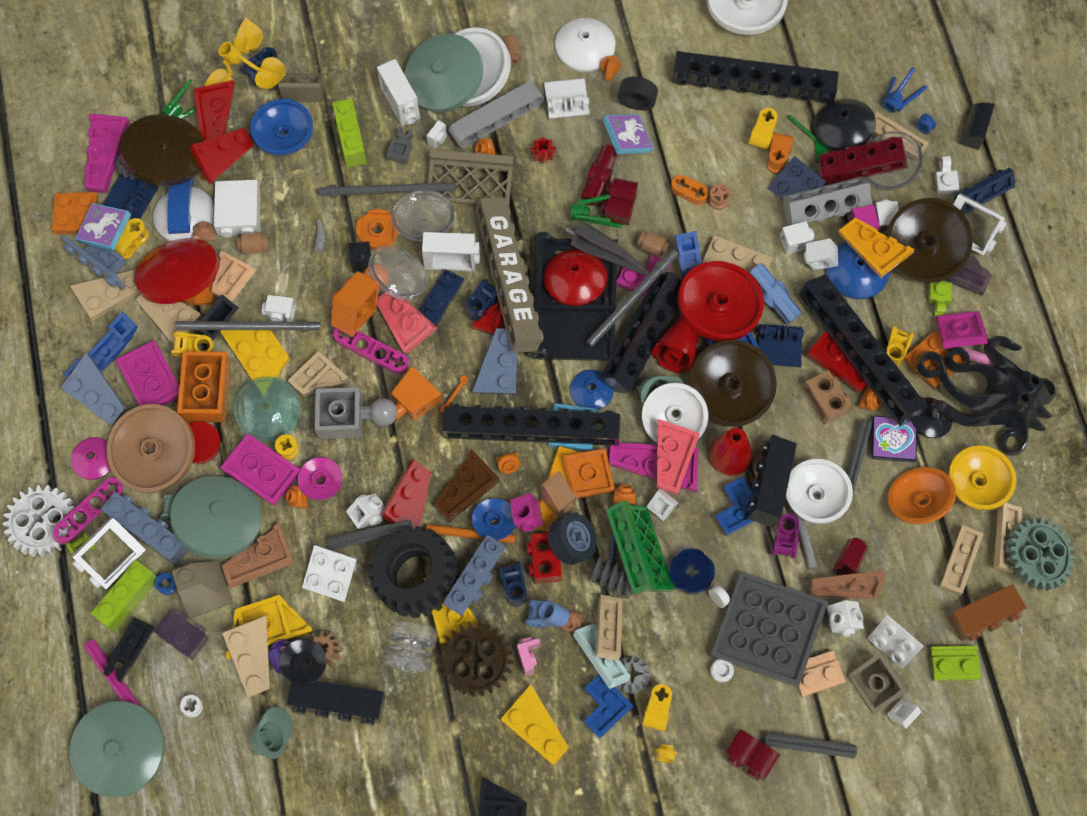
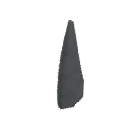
M583 222L577 229L570 225L565 229V233L573 237L571 245L581 251L642 275L648 276L650 274L628 251L591 225Z

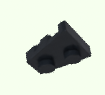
M481 777L478 816H526V801L492 783L489 779Z

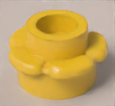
M663 744L660 745V748L655 749L657 761L663 763L675 762V756L678 753L674 751L673 746Z

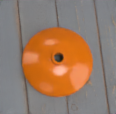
M931 467L916 468L905 472L893 482L888 492V504L894 516L899 520L909 524H927L940 519L951 509L955 501L956 490L952 479L945 472Z

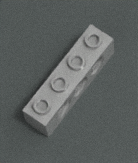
M858 177L783 196L786 220L791 225L805 221L807 223L812 221L821 222L827 217H841L847 212H851L854 208L872 205L870 182L863 177ZM848 195H851L850 199L845 202V198ZM831 200L830 204L825 207V203ZM811 205V208L805 212V208Z

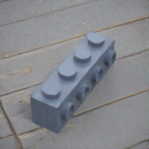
M114 492L103 505L101 511L106 517L114 518L128 533L176 567L189 550L180 544L173 533L167 530L169 526L159 518L157 521L153 520L150 517L151 513L142 506L139 509L134 506V501L126 494L120 496Z

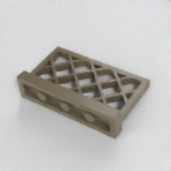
M430 149L428 183H433V178L436 180L434 183H442L441 181L451 175L457 182L456 188L460 186L466 194L461 198H455L450 193L452 191H445L440 196H431L432 192H427L426 201L478 206L479 200H476L471 194L480 187L486 194L484 198H493L492 195L501 189L506 195V205L509 206L514 168L513 156ZM434 166H442L447 172L438 179L434 174ZM458 168H464L468 174L458 180L453 172ZM478 170H485L488 176L479 182L473 174ZM500 171L508 172L507 179L501 184L494 177ZM471 176L477 185L468 191L462 183ZM492 178L498 186L489 193L483 184Z

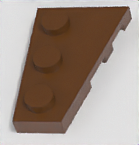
M472 449L467 454L468 457L463 465H460L457 469V474L451 483L447 484L434 504L437 511L449 523L500 482L499 477Z

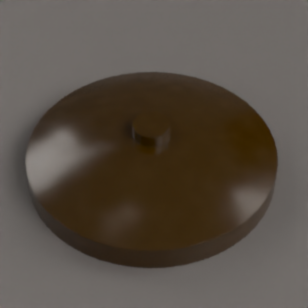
M164 114L149 115L136 120L124 131L120 142L121 159L132 175L146 183L158 186L178 185L192 179L201 170L190 151V147L203 142L204 139L196 127L184 119Z
M922 198L906 204L894 215L886 232L887 237L891 236L898 243L914 249V253L897 265L895 269L904 277L919 283H938L954 276L967 262L973 245L971 226L965 215L953 204L937 198Z
M724 340L709 346L697 357L689 374V386L697 390L706 402L708 420L720 426L741 427L753 423L766 413L775 398L777 380L771 361L759 348L745 341Z

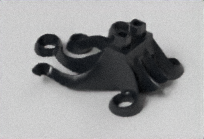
M993 336L987 339V344H984L983 350L986 356L993 362V366L970 364V355L961 347L949 348L945 353L944 360L934 351L920 354L916 360L918 372L925 378L940 376L944 388L960 403L972 408L971 414H965L943 400H934L931 403L930 410L935 419L940 420L939 412H942L963 426L1005 425L1007 428L999 434L997 443L1000 450L1009 456L1019 455L1025 450L1028 442V428L1037 431L1046 430V427L1036 417L1046 419L1052 417V414L1043 405L1050 404L1056 394L1055 385L1047 378H1039L1027 370L1023 371L995 348V346L1000 345L1013 351L1022 350V347L1004 336ZM955 355H962L965 358V365L956 363L953 357ZM926 360H933L936 363L937 368L935 371H930L925 367ZM946 366L956 373L980 372L987 380L986 390L983 393L972 394L959 389L950 380ZM1013 436L1018 439V448L1012 449L1007 446L1009 437Z

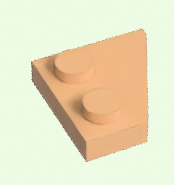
M221 251L219 254V271L213 282L211 292L216 297L223 294L232 302L255 273V270L250 265Z

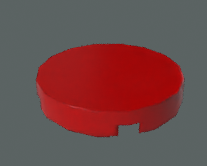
M203 421L189 423L195 439V455L192 463L199 465L212 461L218 454L221 438L216 428L210 423Z

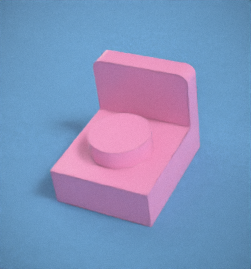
M533 637L521 640L520 644L517 645V652L525 676L533 674L534 666L537 665L534 653H529V651L540 647L539 638L534 640Z

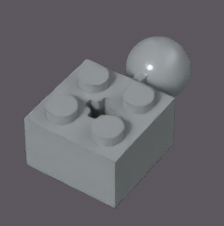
M360 387L316 389L315 432L319 439L363 438V420L371 419L378 426H388L396 420L397 407L389 399L381 398L374 401L371 406L363 407V394Z

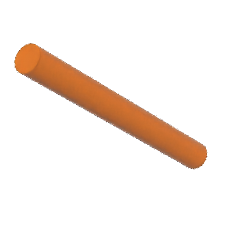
M430 524L426 526V530L431 529L438 535L484 540L472 529ZM510 534L508 537L497 541L515 544L516 535Z

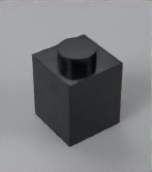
M370 242L348 243L352 273L357 271L360 273L364 272L369 265L373 264Z

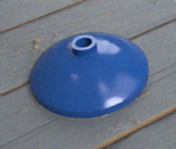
M276 99L264 104L256 111L251 121V134L254 142L260 149L272 155H289L299 151L309 142L313 133V121L309 111L299 102L290 99Z
M847 242L837 246L838 266L826 268V275L840 294L850 299L863 300L880 293L888 282L890 272L880 278ZM857 262H862L864 265L860 266Z

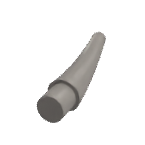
M317 219V237L314 250L322 252L326 242L325 231L321 220Z

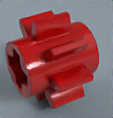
M542 136L537 141L533 140L534 147L530 148V154H535L534 161L538 160L545 164L546 161L553 160L556 146H552V139L548 140Z

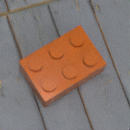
M183 351L177 413L182 415L187 422H226L231 360L227 352Z

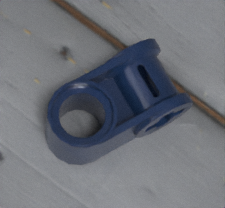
M265 47L251 59H248V61L261 68L265 58L274 57L279 59L274 48ZM243 63L240 69L241 72L247 74L251 79V83L257 86L255 76L259 71Z
M487 279L480 282L467 300V316L472 321L481 319L486 314V311L498 302L496 288L490 285ZM478 306L480 309L473 310L472 307Z
M520 560L516 561V564L504 567L499 565L498 571L508 603L514 607L522 606L527 600V591ZM519 590L523 594L519 598H514L511 596V593Z

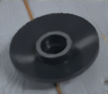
M923 398L928 407L918 419L911 421L913 426L920 434L928 438L936 439L945 436L951 429L952 419L942 412H939L940 420L935 419L931 413L930 406L937 399Z
M306 639L296 640L287 645L282 651L279 660L283 676L291 683L297 685H307L317 681L323 675L327 662L325 652L321 646ZM306 662L308 665L305 668H301L299 664Z

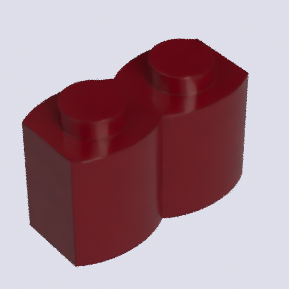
M614 178L613 183L608 184L606 195H610L608 202L604 201L602 206V214H605V218H609L610 222L629 226L637 197L638 182Z
M855 537L848 539L839 554L832 572L837 576L857 574L868 551L866 543Z
M739 729L724 754L728 757L726 761L736 768L742 766L748 770L746 774L756 781H759V779L765 781L780 756L778 752L742 729Z

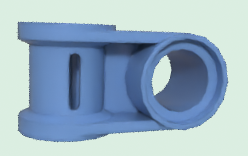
M549 600L529 601V617L525 620V624L534 628L562 627L569 619V611L567 608Z

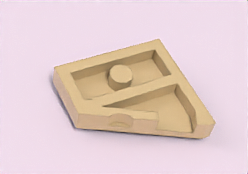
M318 351L288 380V383L303 397L315 394L316 389L332 388L348 382L349 379Z

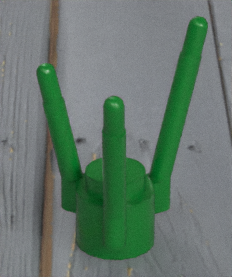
M189 79L173 100L161 110L164 115H172L184 119L197 111L196 107L182 114L183 108L177 103L192 83V79Z
M610 195L586 200L579 199L578 204H572V221L590 222L617 228L622 227L621 224L610 222L609 218L591 216L590 207L586 206L589 203L609 199Z

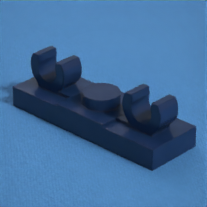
M1010 167L1005 170L999 169L996 175L989 174L987 179L975 184L973 187L963 188L961 194L984 204L1015 187L1014 170ZM957 192L954 193L955 200L959 195ZM964 203L961 212L966 214L975 208Z
M446 269L420 310L436 327L464 282V278Z

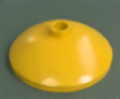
M972 446L966 448L953 459L949 468L948 476L954 483L956 497L966 506L976 510L986 511L1001 507L1011 498L1016 488V472L1012 463L1003 453L992 447ZM975 480H980L982 485H977Z

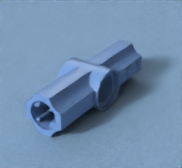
M760 263L749 272L759 284L764 301L770 307H774L786 324L791 323L803 313L789 296V291L785 285L778 279L776 280L763 263Z

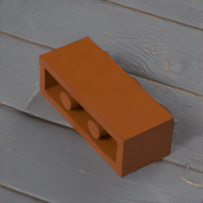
M1011 584L954 611L948 618L961 641L969 638L971 642L983 636L981 632L987 629L990 632L1003 626L1001 623L1009 620L1010 623L1022 617L1021 613L1027 607L1015 586Z

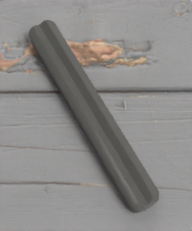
M862 419L859 423L846 471L852 484L853 494L872 427V422Z
M405 520L327 539V545L329 550L391 537V532L395 530L402 532L403 527L408 526L413 529V524L411 520Z
M766 733L764 736V744L770 747L855 758L857 755V746L852 744L775 733Z

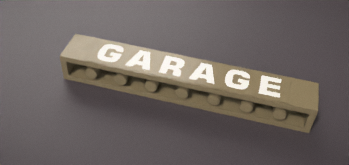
M504 197L480 198L476 214L512 353L537 351L540 343L543 342V331L538 326V313L534 311L533 294L529 292V279L524 273V260L522 257L520 258L519 242L515 239V227L510 220V208L506 205Z

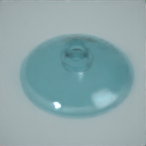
M260 377L250 381L239 391L234 403V416L238 426L246 435L250 434L261 442L276 441L281 435L289 434L295 428L300 416V402L294 389L285 381L274 377ZM268 403L270 407L267 410H263L262 405Z

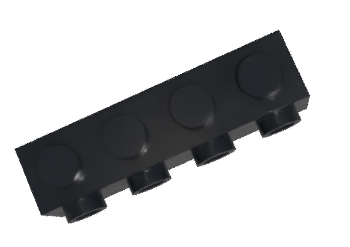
M773 434L767 441H763L760 448L762 457L758 461L755 470L758 472V475L751 487L754 493L747 505V509L750 510L748 519L772 528L781 519L797 443Z
M315 681L307 685L291 683L286 705L295 714L305 715L307 711L315 713L314 716L320 718H328L329 715L338 716L340 721L351 722L352 719L361 720V724L374 726L375 723H381L386 695L383 691Z

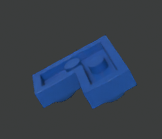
M744 477L723 487L733 506L717 514L715 519L725 536L755 522L748 519L750 510L747 509L749 499L753 497V492Z
M600 674L584 688L599 705L584 720V724L601 739L633 708V705L616 687L609 689Z

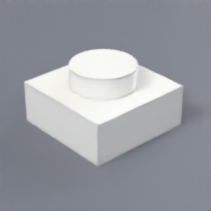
M438 120L427 134L428 146L433 149L442 144L447 137L446 125Z
M660 489L647 505V508L664 521L678 502L664 490Z
M901 698L887 715L891 721L907 729L920 715L921 711L918 706Z

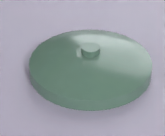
M441 34L424 41L415 49L407 62L405 77L416 94L418 105L421 108L431 112L442 113L463 106L474 96L481 84L484 67L482 57L472 42L457 34Z
M223 476L202 477L185 485L175 496L170 512L171 528L180 544L196 555L212 559L228 558L245 551L257 538L262 522L261 507L253 492L242 483Z
M125 701L104 703L89 711L76 726L70 742V762L76 777L90 791L107 797L131 795L147 786L158 773L165 753L163 731L156 718L145 708Z

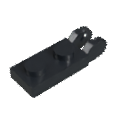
M134 617L111 654V659L103 675L109 676L113 672L116 663H122L124 666L119 671L116 680L122 683L129 669L134 666L155 631V627Z

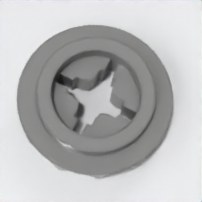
M633 656L622 658L620 661L627 672L633 666L634 672L642 675L635 676L633 684H631L629 679L628 682L618 685V688L626 693H638L645 689L650 680L648 665L641 658Z

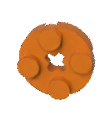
M373 209L359 218L356 232L360 242L369 241L371 250L379 251L393 247L394 242L398 238L399 228L396 219L391 216V213L383 209ZM376 226H380V229L383 231L376 234L372 231V229H376Z

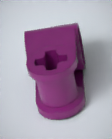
M790 513L784 514L778 521L772 556L779 554L791 556V559L796 558L799 520L795 515ZM782 522H790L793 526V529H784L782 526Z

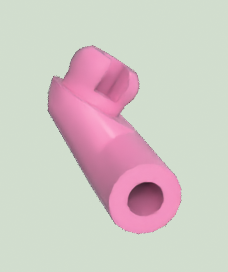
M965 348L970 355L971 361L989 366L993 365V362L986 354Z

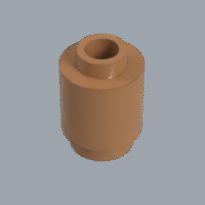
M505 35L501 40L505 43L510 53L511 66H515L522 60L519 40L514 35Z
M643 231L637 244L642 251L659 258L663 255L666 256L670 249L668 238L651 231Z
M262 232L242 233L241 238L237 239L238 250H242L243 254H259L269 251L268 234H263Z

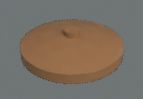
M158 404L141 405L126 412L113 426L107 442V459L115 477L128 488L143 493H157L175 486L189 471L195 455V439L188 422L173 409Z

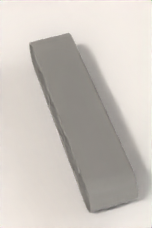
M527 82L454 122L448 131L459 147L464 148L537 108L543 103L544 97L533 82Z

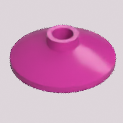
M96 437L88 438L81 441L74 448L71 455V465L78 476L87 480H96L106 476L111 471L107 459L106 440ZM91 453L95 454L94 458L88 459V455Z
M324 457L314 458L306 462L300 469L298 485L302 493L308 498L326 500L339 491L343 479L342 472L339 466L331 459ZM320 478L325 479L323 484H318L317 481Z

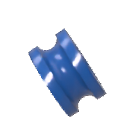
M924 113L916 120L915 125L920 132L929 134L931 129L936 127V122L933 117Z
M162 573L155 580L156 589L163 595H171L177 589L174 577L169 573ZM165 579L168 582L172 580V583H169L170 587L168 589L165 587L161 588L163 586L162 581Z

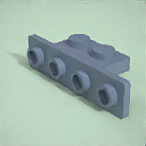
M63 235L61 237L65 244L63 248L71 256L75 254L84 266L90 265L91 270L98 277L103 275L105 281L111 287L117 286L122 291L126 288L120 278L115 275L127 264L121 255L113 250L90 245L83 250Z
M487 535L443 604L456 613L463 615L472 601L477 603L483 593L480 590L482 585L488 586L494 576L490 572L503 553L505 545Z

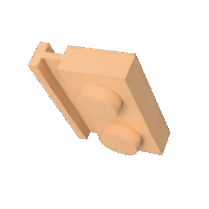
M834 650L809 658L798 688L801 698L846 682L838 660H836Z

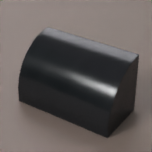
M981 102L971 106L959 142L960 145L976 150L980 149L987 133L995 106L994 103Z
M221 294L199 321H229L239 307ZM221 330L191 331L197 335H206L213 341Z

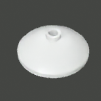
M578 18L569 21L558 31L555 39V50L560 61L567 67L580 72H591L601 68L603 58L614 55L615 38L612 31L604 23L592 18Z
M192 187L190 233L168 234L167 192L158 200L154 208V225L158 233L169 242L177 239L192 238L196 223L206 221L214 226L215 205L207 193Z
M667 383L653 390L647 397L642 410V421L647 434L656 443L658 419L700 433V438L707 426L708 408L701 394L693 387L683 383ZM678 410L680 415L675 417L672 415V411Z
M810 459L800 463L791 471L786 500L791 510L799 518L814 524H827L836 521L848 510L853 496L852 484L846 472L837 464L824 459ZM813 493H818L820 498H814Z

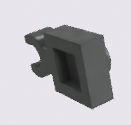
M400 126L397 130L398 139L392 138L386 157L387 160L407 164L413 147L412 142H410L413 139V129H410L407 135H403V128Z

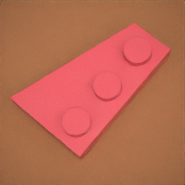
M389 288L378 297L377 306L403 353H410L438 329L395 289Z
M658 419L657 488L678 495L700 433Z

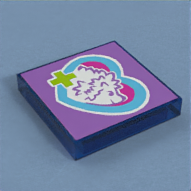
M873 415L871 459L915 463L917 460V430L912 422L899 427L893 417Z

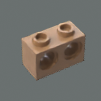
M829 370L806 381L803 390L825 425L848 414L851 408L850 398L846 393L843 394L837 377L835 375L832 376ZM818 385H825L828 390H821ZM829 403H836L839 408L834 409Z

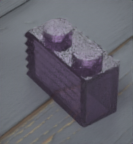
M170 609L153 632L193 661L209 640L205 634L207 630L198 623H195L194 626L187 621L189 617L182 611L177 610L175 613Z

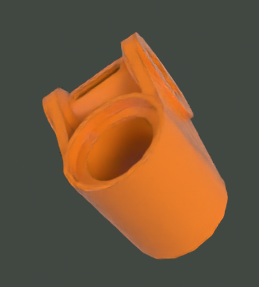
M773 133L767 168L771 173L780 174L785 168L791 152L793 136Z

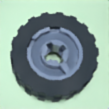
M577 512L568 513L552 521L548 529L549 545L552 548V552L564 564L574 565L588 560L596 551L597 536L594 532L595 529L584 515H580Z

